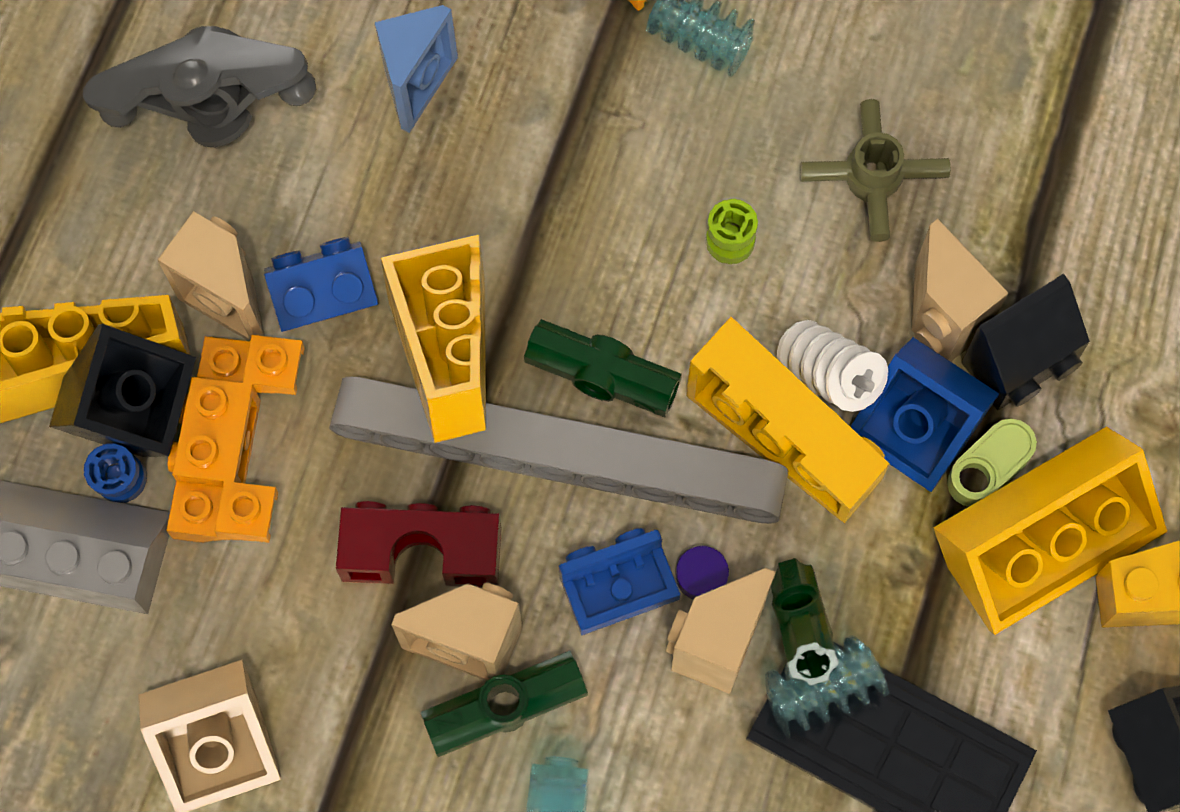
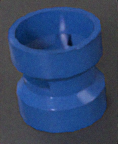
M115 443L103 444L95 448L88 455L84 464V476L88 485L109 501L127 503L134 500L143 492L147 482V471L143 463L124 446Z

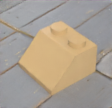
M193 211L158 258V262L175 295L180 301L248 341L251 340V335L264 336L253 276L245 259L246 253L240 247L237 240V231L218 217L213 216L209 221Z
M936 219L929 226L915 264L912 331L915 333V339L952 362L969 348L978 327L998 315L1008 292L940 220Z
M764 568L695 597L689 613L679 610L667 639L669 643L666 652L673 655L671 671L731 694L776 572Z
M484 583L481 589L470 584L463 585L396 614L391 624L402 649L485 681L494 676L504 674L523 628L519 603L512 601L514 595L506 589L490 583Z
M243 660L138 694L140 730L175 812H188L281 780L259 701Z

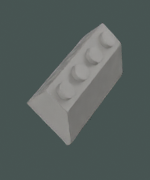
M0 480V586L148 614L169 539V534L166 530L170 512Z

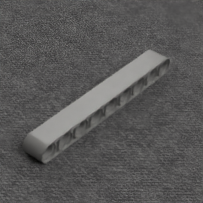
M360 377L342 378L329 426L332 432L352 440L766 524L777 523L780 519L789 472L785 466L765 459L486 403L485 431L434 443L417 389Z

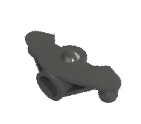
M201 26L189 31L185 37L93 76L83 89V98L90 108L99 111L102 120L111 127L122 128L131 124L137 115L138 106L187 121V130L196 143L204 147L216 148L231 143L239 138L248 128L252 115L246 108L256 98L261 100L278 92L280 98L287 104L302 106L311 101L317 89L315 78L307 71L308 61L300 50L241 37L228 29L217 26Z

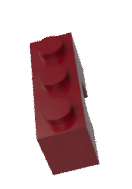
M374 501L357 502L355 508L341 507L336 571L342 582L394 584L395 566L400 555L412 546L428 545L437 549L443 555L442 575L446 586L461 587L470 584L482 588L484 583L498 586L502 527L499 514L490 513L491 510L489 508L469 505L460 507L459 512L438 511L439 508L431 504L415 503L408 505L407 510L386 509L387 506L385 504Z

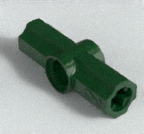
M542 319L535 325L524 354L525 363L571 380L573 386L592 398L601 401H613L616 398L662 417H666L668 411H670L682 379L681 373L635 356L628 346L614 338L605 335H593L592 338H588Z
M796 558L780 562L771 585L773 595L772 607L781 631L790 674L793 679L804 680L810 686L829 681L830 673L839 663L833 643L832 629L823 605L813 566L802 564Z
M568 651L512 675L494 676L486 681L482 687L421 711L420 714L436 755L441 757L499 732L515 731L526 721L588 696V692L578 665L571 651ZM503 692L512 693L519 699L517 709L506 716L497 715L489 708L494 696Z

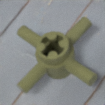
M867 99L860 103L863 138L853 148L847 161L801 162L800 179L801 182L847 181L852 193L857 198L868 202L870 239L875 242H882L890 238L887 198L898 190L903 179L949 178L951 164L949 158L904 159V151L899 141L887 133H882L880 102L875 99ZM867 163L877 164L876 170L871 171L867 169Z

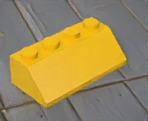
M1107 426L933 527L949 571L988 630L994 635L1098 574L1110 560L1130 555L1167 532L1144 450Z

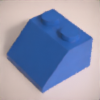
M913 337L895 354L888 365L887 383L881 395L874 403L860 410L850 427L861 437H866L873 441L883 451L884 459L891 466L932 492L973 435L999 393Z

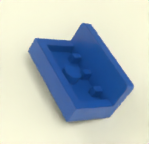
M342 237L320 244L321 252L302 258L300 250L271 258L273 266L264 269V276L281 332L379 305L360 242L350 244L349 237Z
M643 528L628 531L615 539V545L596 551L594 546L578 549L567 555L565 558L566 562L559 565V578L581 636L680 600L681 594L662 549V537L659 530L646 533Z

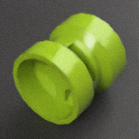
M727 199L713 207L709 214L706 234L707 250L713 258L721 263L737 264L750 256L754 249L758 227L757 214L752 206L742 200ZM731 223L739 225V228L735 225H731Z

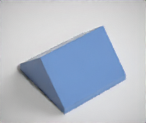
M444 5L374 22L383 66L400 127L410 133L458 58L452 10Z

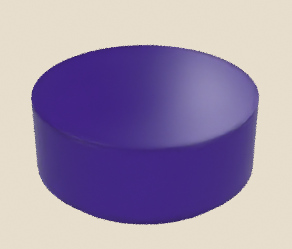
M708 546L693 547L687 550L678 561L676 582L681 592L690 599L694 600L697 596L726 585L728 581L729 567L727 561L714 548Z

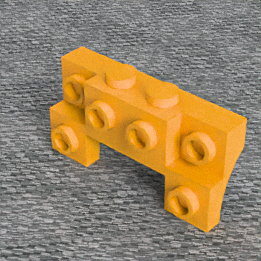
M251 335L250 341L205 336L197 377H191L189 392L186 393L179 418V423L182 424L179 442L173 441L168 456V470L172 472V476L176 480L166 530L172 539L201 543L219 540L270 543L271 535L269 529L274 501L278 499V491L276 487L246 484L261 402L257 393L297 394L296 380L301 354L304 355L305 349L302 340Z

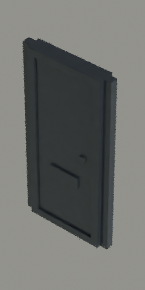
M835 642L833 643L839 665L830 673L829 681L810 686L804 680L793 679L788 663H786L746 738L749 742L877 812H1008L1037 751Z

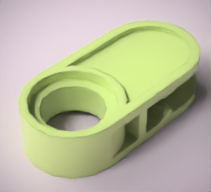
M1004 419L993 425L956 461L948 475V490L954 500L964 506H971L1004 487L1027 465L1036 451L1037 441L1035 433L1030 426L1021 420ZM966 468L979 469L987 477V488L982 492L976 493L968 491L960 482V472Z

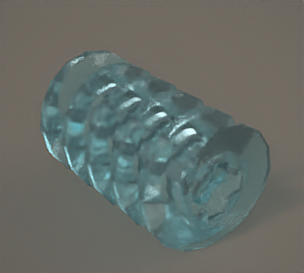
M657 0L648 18L646 27L648 33L655 35L661 31L662 40L668 44L678 40V48L684 53L690 52L695 48L694 53L697 60L703 62L711 57V66L717 71L728 66L729 77H732L737 72L753 41L754 19L750 18L741 28L737 27L736 23L739 12L733 9L724 19L720 18L722 3L718 0L707 10L703 8L704 0Z
M852 635L846 637L843 643V651L837 645H834L839 665L830 673L829 681L810 686L804 680L793 679L788 663L785 665V679L773 669L765 674L766 693L770 707L781 730L789 739V721L795 720L804 731L810 730L809 713L815 711L826 723L830 721L829 704L832 702L844 714L850 712L848 695L854 694L864 706L870 703L868 687L871 685L883 697L889 695L888 684L878 661L870 648L865 646L857 637Z

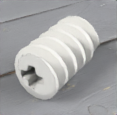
M804 320L795 323L786 330L779 341L777 359L816 396H820L827 402L833 403L841 410L854 412L865 409L876 401L887 383L888 366L886 360L879 353L872 352L867 347L858 345L851 339L844 338L840 333L832 332L828 327L818 325L815 321Z

